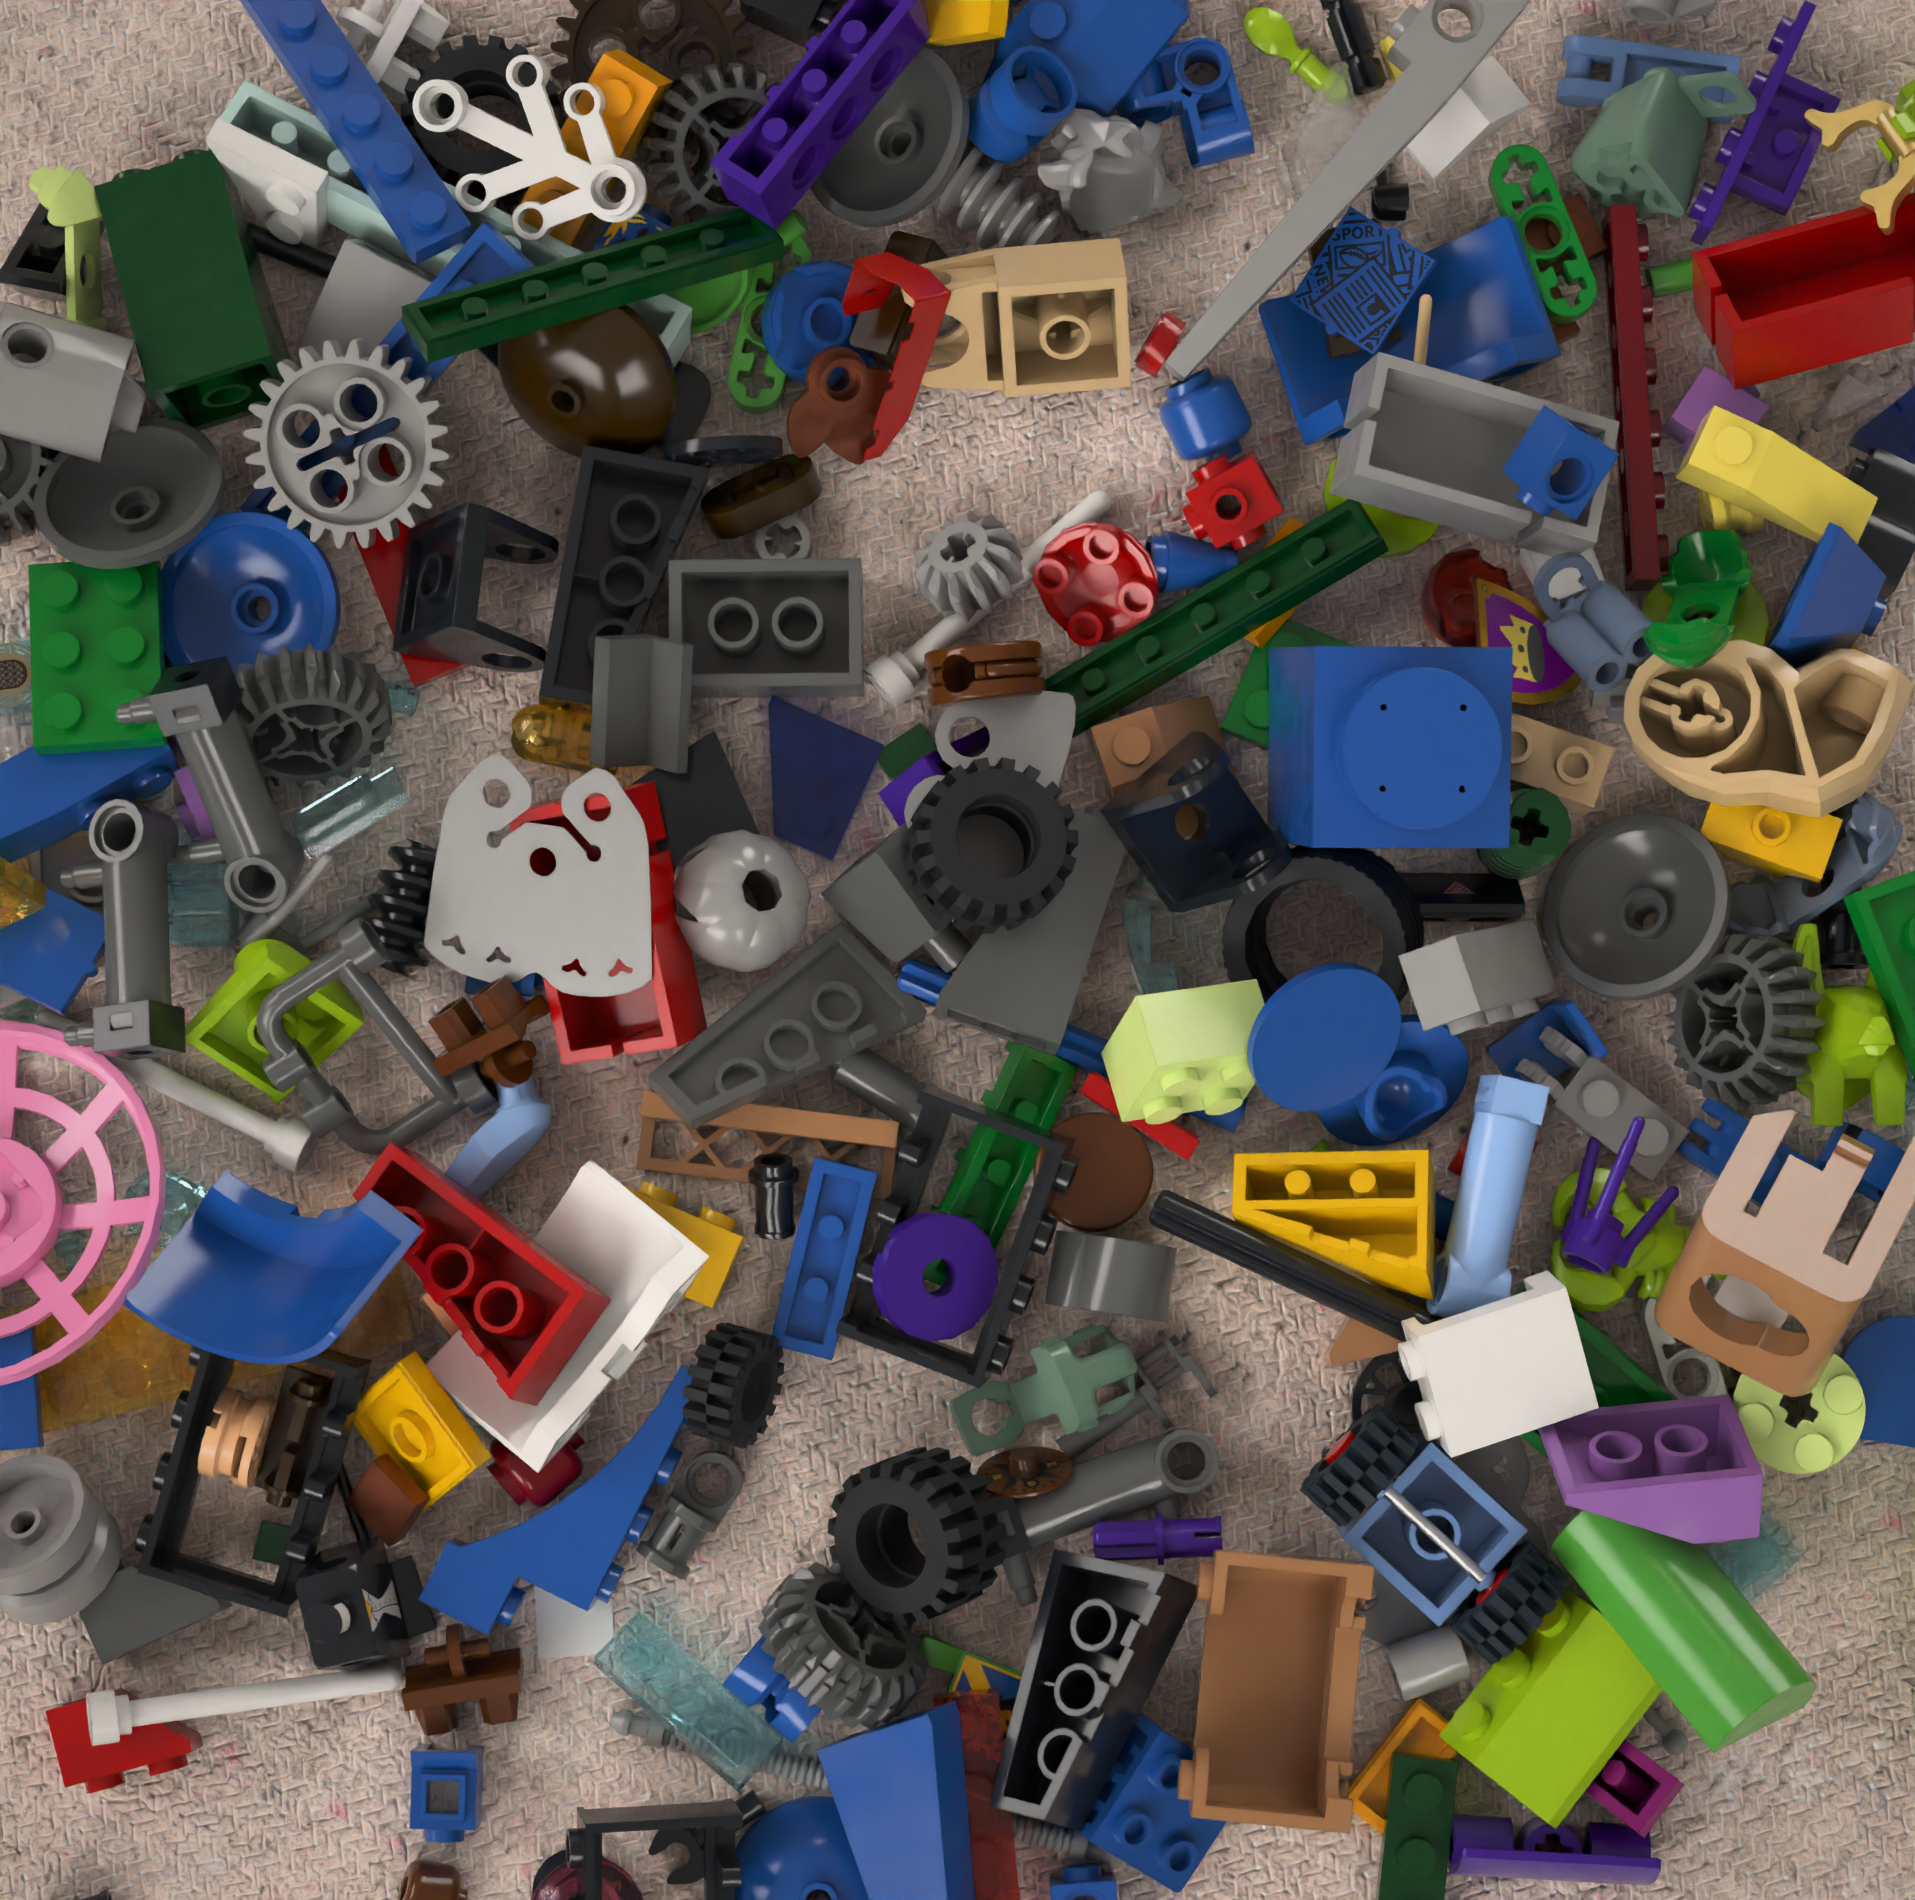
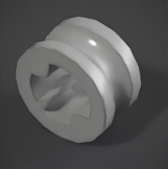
M790 514L757 529L755 534L757 555L759 559L810 558L812 539L807 525L798 516ZM778 529L786 536L796 532L802 540L794 542L795 549L798 552L790 558L783 552H778L772 556L766 549V546H773L772 537L769 535Z

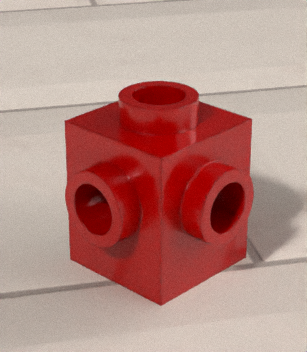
M1254 450L1229 463L1225 454L1220 455L1191 472L1196 482L1189 485L1186 489L1185 494L1190 503L1181 507L1186 520L1198 540L1209 536L1216 549L1230 542L1234 551L1264 536L1267 530L1263 523L1284 512V504ZM1224 495H1234L1240 500L1241 505L1234 510H1227L1219 504L1218 499Z

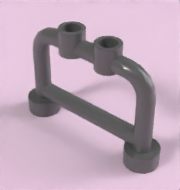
M361 916L337 931V936L341 943L339 946L276 986L263 999L256 1015L257 1033L265 1048L271 1054L262 1060V1066L266 1075L282 1093L294 1085L300 1089L309 1100L300 1106L301 1115L310 1130L320 1139L334 1131L353 1150L368 1155H381L389 1142L405 1147L466 1106L474 1113L479 1114L499 1101L493 1080L491 1078L487 1079L481 1074L478 1061L470 1063L444 1077L440 1075L432 1063L436 1056L369 973L389 960V956L376 931ZM338 977L435 1096L382 1130L366 1128L359 1122L341 1091L337 1087L328 1084L316 1069L315 1063L306 1048L298 1040H292L283 1028L282 1018L290 1008Z

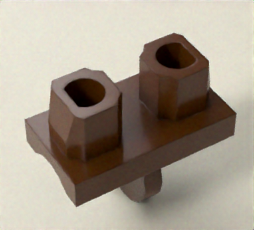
M504 975L480 989L470 998L485 1022H480L464 997L447 1004L428 1021L446 1048L432 1061L442 1077L483 1058V1061L480 1063L481 1074L487 1079L493 1078L496 1083L503 1087L513 1088L528 1081L533 1071L532 1058L536 1056V1047L532 1041H523L522 1039L526 1034L527 1024L547 1015L550 1009L543 994L524 1002L508 977Z
M460 1623L446 1626V1645L424 1648L425 1663L407 1666L405 1669L406 1685L401 1693L405 1711L415 1710L426 1736L448 1733L458 1728L459 1713L456 1704L458 1702L479 1699L483 1722L490 1725L512 1722L517 1719L519 1692L522 1689L524 1669L520 1647L491 1652L488 1637L466 1641L462 1625Z

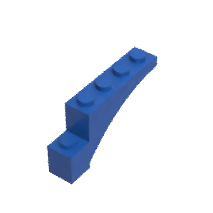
M680 1366L659 1404L633 1438L596 1475L562 1501L524 1523L488 1538L468 1544L456 1538L447 1541L418 1600L486 1635L494 1632L498 1623L507 1627L511 1625L526 1595L525 1591L517 1588L520 1579L585 1611L593 1607L596 1599L608 1603L625 1568L615 1564L625 1541L627 1540L637 1545L654 1512L653 1509L644 1505L654 1483L657 1482L666 1487L683 1454L682 1451L674 1448L673 1445L683 1425L688 1420L687 1417H683V1407L689 1402V1399L684 1398L683 1394L684 1386L691 1385L692 1376L687 1375L689 1366Z

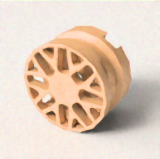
M231 1387L224 1388L213 1408V1412L216 1414L210 1426H206L198 1457V1473L212 1478L218 1477L220 1473L232 1477V1482L235 1485L245 1488L252 1487L258 1476L277 1401L260 1397L254 1402L245 1399L244 1392Z

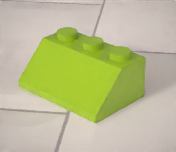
M1567 1588L1563 1596L1555 1601L1557 1605L1552 1612L1547 1613L1542 1618L1543 1623L1528 1634V1639L1521 1645L1517 1644L1513 1652L1506 1658L1503 1656L1499 1662L1492 1665L1438 1735L1555 1830L1663 1690L1603 1614Z

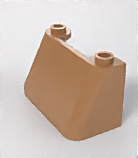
M1222 1549L1213 1550L1211 1562L1199 1561L1196 1600L1207 1601L1193 1756L1192 1760L1181 1759L1177 1786V1799L1189 1801V1814L1191 1818L1350 1834L1353 1799L1348 1798L1349 1781L1343 1779V1776L1352 1777L1353 1763L1350 1761L1361 1632L1362 1630L1365 1631L1366 1617L1358 1613V1608L1364 1609L1366 1599L1372 1600L1375 1566L1358 1560Z

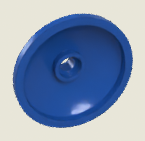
M232 512L212 518L209 524L192 541L168 556L161 571L164 650L172 664L179 666L227 656L234 676H236L238 664H255L258 652H264L271 656L279 654L283 644L290 650L304 649L309 641L315 650H324L333 645L340 624V594L330 562L317 543L311 542L310 536L299 527L289 530L287 528L288 521L274 515L258 512ZM262 597L267 598L271 605L270 615L265 620H262L256 611L257 603Z
M832 1796L798 1798L773 1808L752 1824L735 1847V1855L739 1859L742 1868V1887L735 1889V1900H806L807 1895L816 1889L826 1891L830 1895L831 1900H869Z

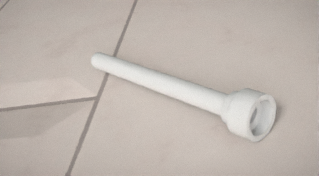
M1101 490L1092 492L1021 552L1023 559L1020 563L1022 564L1024 579L1011 585L1012 593L1033 576L1035 565L1041 559L1046 545L1063 529L1084 522L1096 523L1110 510L1112 500L1108 493ZM999 599L998 601H996L993 604V609H995L1005 599ZM983 609L977 610L968 622L957 615V613L945 617L904 653L896 650L889 657L883 653L864 669V673L881 696L892 707L897 709L916 692L914 685L921 680L919 672L925 668V653L950 647L989 613Z
M50 1010L42 1011L35 1019V1024L64 1032L67 1027L79 1025ZM104 1055L124 1075L264 1143V1151L273 1155L272 1162L294 1173H298L304 1167L316 1145L318 1137L310 1130L306 1122L297 1116L291 1120L281 1116L276 1121L149 1058L127 1060Z
M388 1664L129 1701L127 1694L115 1696L114 1690L86 1693L91 1745L118 1743L120 1735L132 1734V1727L391 1691L401 1685L403 1674L399 1667Z

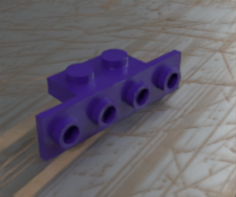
M1805 0L1795 19L1785 15L1782 16L1767 48L1768 51L1777 54L1768 75L1757 70L1748 88L1757 101L1756 109L1749 114L1742 131L1732 126L1730 127L1714 160L1725 166L1716 186L1704 182L1688 217L1699 222L1690 241L1702 246L1719 215L1729 191L1784 217L1789 211L1822 141V133L1809 125L1804 114L1811 108L1821 112L1834 113L1841 100L1837 96L1785 73L1817 5Z

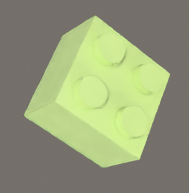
M1257 979L1135 996L1101 1052L1122 1122L1145 1119L1148 1124H1162L1176 1119L1182 1113L1205 1110L1207 1115H1221L1231 1112L1242 1105L1243 1100L1256 1083L1249 1069L1247 1050L1253 1024L1265 1005Z

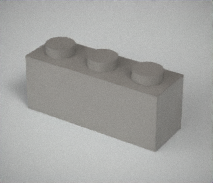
M1533 919L1455 935L1398 956L1423 1031L1447 1025L1450 1035L1454 1036L1476 1028L1481 1029L1500 1022H1508L1540 1011L1536 999L1558 992Z

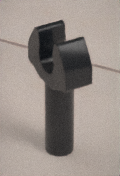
M754 1790L749 1791L734 1801L743 1814V1827L767 1812ZM703 1827L658 1830L648 1850L650 1855L653 1856L664 1851L673 1843L684 1844L690 1853L689 1861L672 1871L667 1877V1883L691 1884L704 1877Z

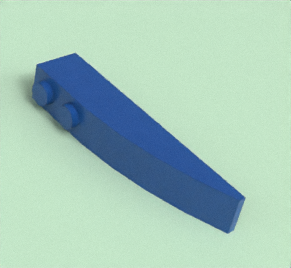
M168 743L167 746L38 755L33 746L1 763L0 867L61 841L80 830L89 831L90 822L95 812L106 802L114 799L133 801L138 797L146 799L164 791L172 782V778L175 777L174 772L180 769Z

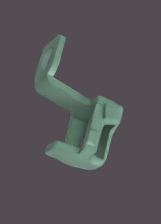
M1104 1324L1080 1328L1073 1331V1335L1064 1339L1061 1338L1060 1334H1056L1041 1341V1345L1029 1350L1037 1367V1373L1011 1384L989 1381L980 1388L975 1387L952 1399L950 1411L968 1452L972 1456L977 1457L1012 1444L1022 1435L1025 1425L1052 1414L1058 1416L1066 1435L1076 1431L1084 1432L1098 1426V1417L1106 1413L1110 1415L1128 1406L1129 1401L1135 1398L1134 1375L1137 1372L1138 1365L1129 1345L1124 1341L1118 1340ZM1098 1336L1100 1343L1094 1348L1091 1356L1079 1358L1075 1355L1072 1346ZM1105 1386L1120 1387L1123 1395L1097 1406L1095 1401L1097 1390ZM980 1400H992L998 1405L1007 1402L1012 1413L1011 1416L1004 1418L1002 1429L994 1436L983 1435L973 1425L972 1410Z

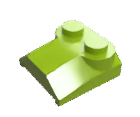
M261 939L249 943L239 951L234 960V974L185 1027L186 1045H193L268 1094L273 1102L279 1104L297 1086L294 1085L282 1093L266 1075L262 1066V1060L271 1054L265 1048L257 1033L256 1015L263 999L276 986L313 962L279 940ZM336 978L290 1008L284 1014L282 1024L292 1040H298L306 1048L317 1068L364 1024V1018L360 1005Z

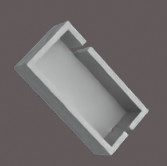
M1378 352L1354 373L1343 426L1344 428L1351 429V431L1340 441L1330 494L1502 543L1518 534L1516 547L1552 557L1567 552L1580 554L1597 543L1611 468L1577 520L1572 519L1555 508L1549 516L1545 517L1525 505L1515 497L1521 486L1505 475L1502 469L1544 405L1589 431L1613 450H1615L1620 422ZM1563 460L1553 468L1550 476L1559 470Z

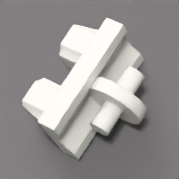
M366 0L360 11L352 7L341 6L336 15V20L349 31L346 38L357 55L365 41L372 43L362 62L387 99L399 104L407 102L408 98L404 89L408 79L419 80L421 75L418 70L394 57V54L403 38L427 53H432L441 41L450 22L433 7L424 3V0H395L383 24L377 21L386 4L383 0Z

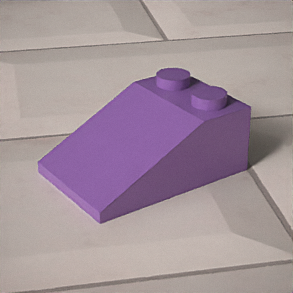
M1729 1395L1599 1407L1538 1428L1565 1505L1692 1544L1725 1543L1731 1540L1759 1537L1763 1473Z

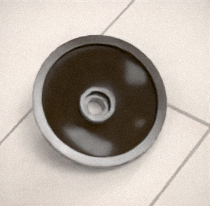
M628 305L498 343L500 377L514 408L540 437L566 453L581 458L583 446L588 445L639 455L652 447L671 423L677 404V380L671 358L654 329Z

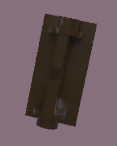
M291 1365L287 1366L261 1465L258 1470V1476L254 1486L265 1489L268 1492L266 1501L269 1504L288 1508L291 1506L293 1498L299 1500L334 1379Z

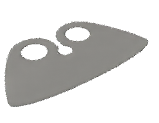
M1043 691L1040 695L956 702L945 709L937 723L935 732L937 751L943 761L952 768L961 764L966 769L974 759L988 757L990 766H995L1001 757L1016 760L1014 770L1023 773L1028 765H1031L1041 771L1036 781L1044 788L1052 781L1059 786L1075 727L1076 705L1074 698L1068 693ZM966 717L976 718L987 727L990 736L989 745L985 752L979 756H962L951 746L949 739L950 729L959 719ZM935 775L925 778L913 788L907 798L904 810L908 830L912 825L910 819L919 804L935 783L943 780L945 776ZM984 814L971 815L959 822L957 826L958 847L965 861L973 869L983 875L994 878L1012 877L1022 870L1024 863L1023 846L1019 836L1009 824L997 817Z

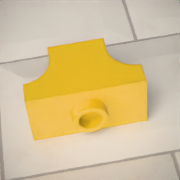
M1709 802L1699 832L1714 848L1723 853L1721 858L1781 879L1784 876H1795L1819 883L1822 880L1843 819L1829 814L1821 818L1784 812L1764 805L1723 806Z

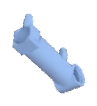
M1499 1074L1480 1076L1473 1107V1113L1475 1114L1446 1243L1435 1260L1434 1301L1426 1299L1427 1311L1430 1314L1447 1318L1510 1297L1511 1273L1507 1265L1538 1125H1542L1550 1087Z

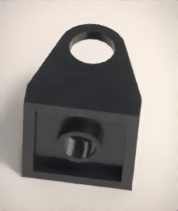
M465 502L408 529L393 651L416 657L507 672H534L543 669L546 651L542 647L477 620L484 557L523 564L549 563L558 558L559 541L542 531L491 508L470 502ZM508 544H523L535 548H522L511 546ZM496 653L511 654L516 656H506Z
M1203 731L1189 733L1100 810L1170 912L1182 913L1254 892L1278 876L1289 865L1294 856L1288 843L1264 822L1227 766L1229 765L1230 758L1224 749ZM1185 804L1190 805L1195 810L1198 818L1197 830L1188 840L1183 839L1179 835L1175 826L1176 814ZM1268 861V862H1267L1264 866H1262L1260 869H1258V870L1255 871L1254 873H1252V874L1246 876V875H1247L1248 873H1250L1253 869H1255V868L1258 867L1259 865L1263 864L1264 862Z

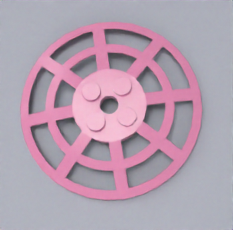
M0 1020V1288L24 1279L41 1301L16 1315L0 1319V1339L31 1328L52 1314L68 1334L48 1349L15 1365L1 1368L0 1386L24 1380L59 1363L91 1340L120 1310L124 1304L126 1294L141 1279L155 1248L165 1209L166 1169L160 1136L147 1105L128 1078L104 1055L94 1053L93 1047H83L81 1045L70 1047L64 1043V1032L34 1023ZM19 1050L39 1051L68 1060L96 1076L105 1086L82 1114L79 1115L72 1107L50 1095L28 1088H18ZM123 1105L134 1120L145 1147L150 1188L149 1196L116 1200L117 1190L113 1166L106 1148L97 1134ZM16 1109L27 1110L46 1116L62 1125L66 1131L39 1157L29 1147L14 1141ZM84 1149L95 1175L97 1202L64 1204L62 1189L56 1176ZM144 1223L141 1237L127 1268L106 1299L88 1315L73 1296L84 1286L98 1266L109 1242L112 1227ZM93 1229L82 1257L69 1276L61 1282L44 1262L53 1249L60 1231Z

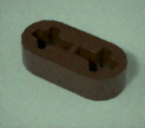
M788 454L712 488L703 497L701 509L714 536L720 539H735L809 506L820 496L822 484L811 458L808 456L798 458L795 454Z

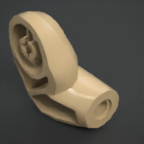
M1742 639L1729 641L1724 649L1707 663L1690 671L1668 664L1655 654L1651 655L1636 669L1625 692L1623 722L1625 732L1635 754L1658 776L1688 796L1723 806L1764 805L1784 812L1821 818L1864 794L1885 762L1915 694V684L1894 666L1855 649L1831 648L1812 661L1795 668L1770 648Z

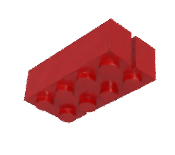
M1915 193L1906 195L1900 203L1895 216V229L1890 235H1885L1879 228L1875 211L1863 206L1692 252L1694 311L1711 344H1716V354L1735 390L1913 342V332H1915Z
M655 781L622 787L645 823L649 845L652 979L643 987L625 994L608 997H588L563 993L553 987L543 977L562 1065L611 1058L625 1052V1055L674 1048L693 1040L707 1029L692 953L686 939L679 930L680 927L674 915L677 912V905L673 893L674 870L670 851H657L656 841L667 837ZM592 793L586 798L584 803L585 812L591 820L596 822L603 821L610 815V802L603 794ZM562 798L532 804L528 810L509 823L511 833L526 822L564 827L584 848L590 861H599L601 857L600 848L596 845H591L563 814L561 807ZM544 847L537 848L530 856V866L536 874L548 876L555 870L556 858L549 849ZM578 959L562 967L566 972L577 970L579 974L586 976V972L581 968ZM618 959L614 968L609 971V976H616L620 971L632 973L633 969L627 967Z

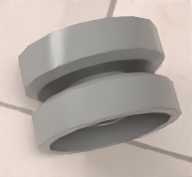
M42 1453L14 1457L0 1464V1609L10 1619L31 1625L59 1622L85 1609L106 1589L119 1566L123 1543L116 1519L103 1503L93 1495L91 1488L79 1473L64 1459Z

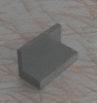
M650 634L595 636L589 764L602 768L647 765L673 773H687L693 644Z

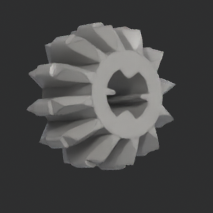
M970 510L960 522L955 523L946 517L945 528L939 533L925 532L927 546L914 553L916 567L918 568L914 574L918 579L917 585L924 597L929 598L935 609L940 611L945 617L957 613V615L968 622L977 610L983 609L992 615L993 604L999 599H1013L1011 585L1024 579L1022 564L1020 563L1023 559L1020 553L1021 547L1015 536L1009 533L1003 523L997 520L993 514L981 518Z

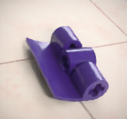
M1453 1814L1448 1869L1452 1875L1650 1886L1660 1874L1661 1859L1651 1858L1650 1831L1643 1838L1627 1824L1587 1822L1584 1846L1581 1848V1843L1576 1834L1563 1823H1560L1555 1830L1540 1817H1534L1524 1823L1517 1834L1515 1844H1513L1511 1817ZM1546 1834H1552V1837L1564 1846L1562 1853L1534 1851L1536 1843L1545 1844Z

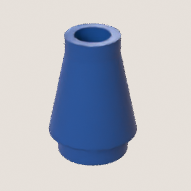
M1164 530L1161 536L1149 535L1144 546L1149 552L1158 573V590L1160 593L1200 588L1239 565L1238 550L1234 551L1233 547L1221 546L1216 549L1213 543Z

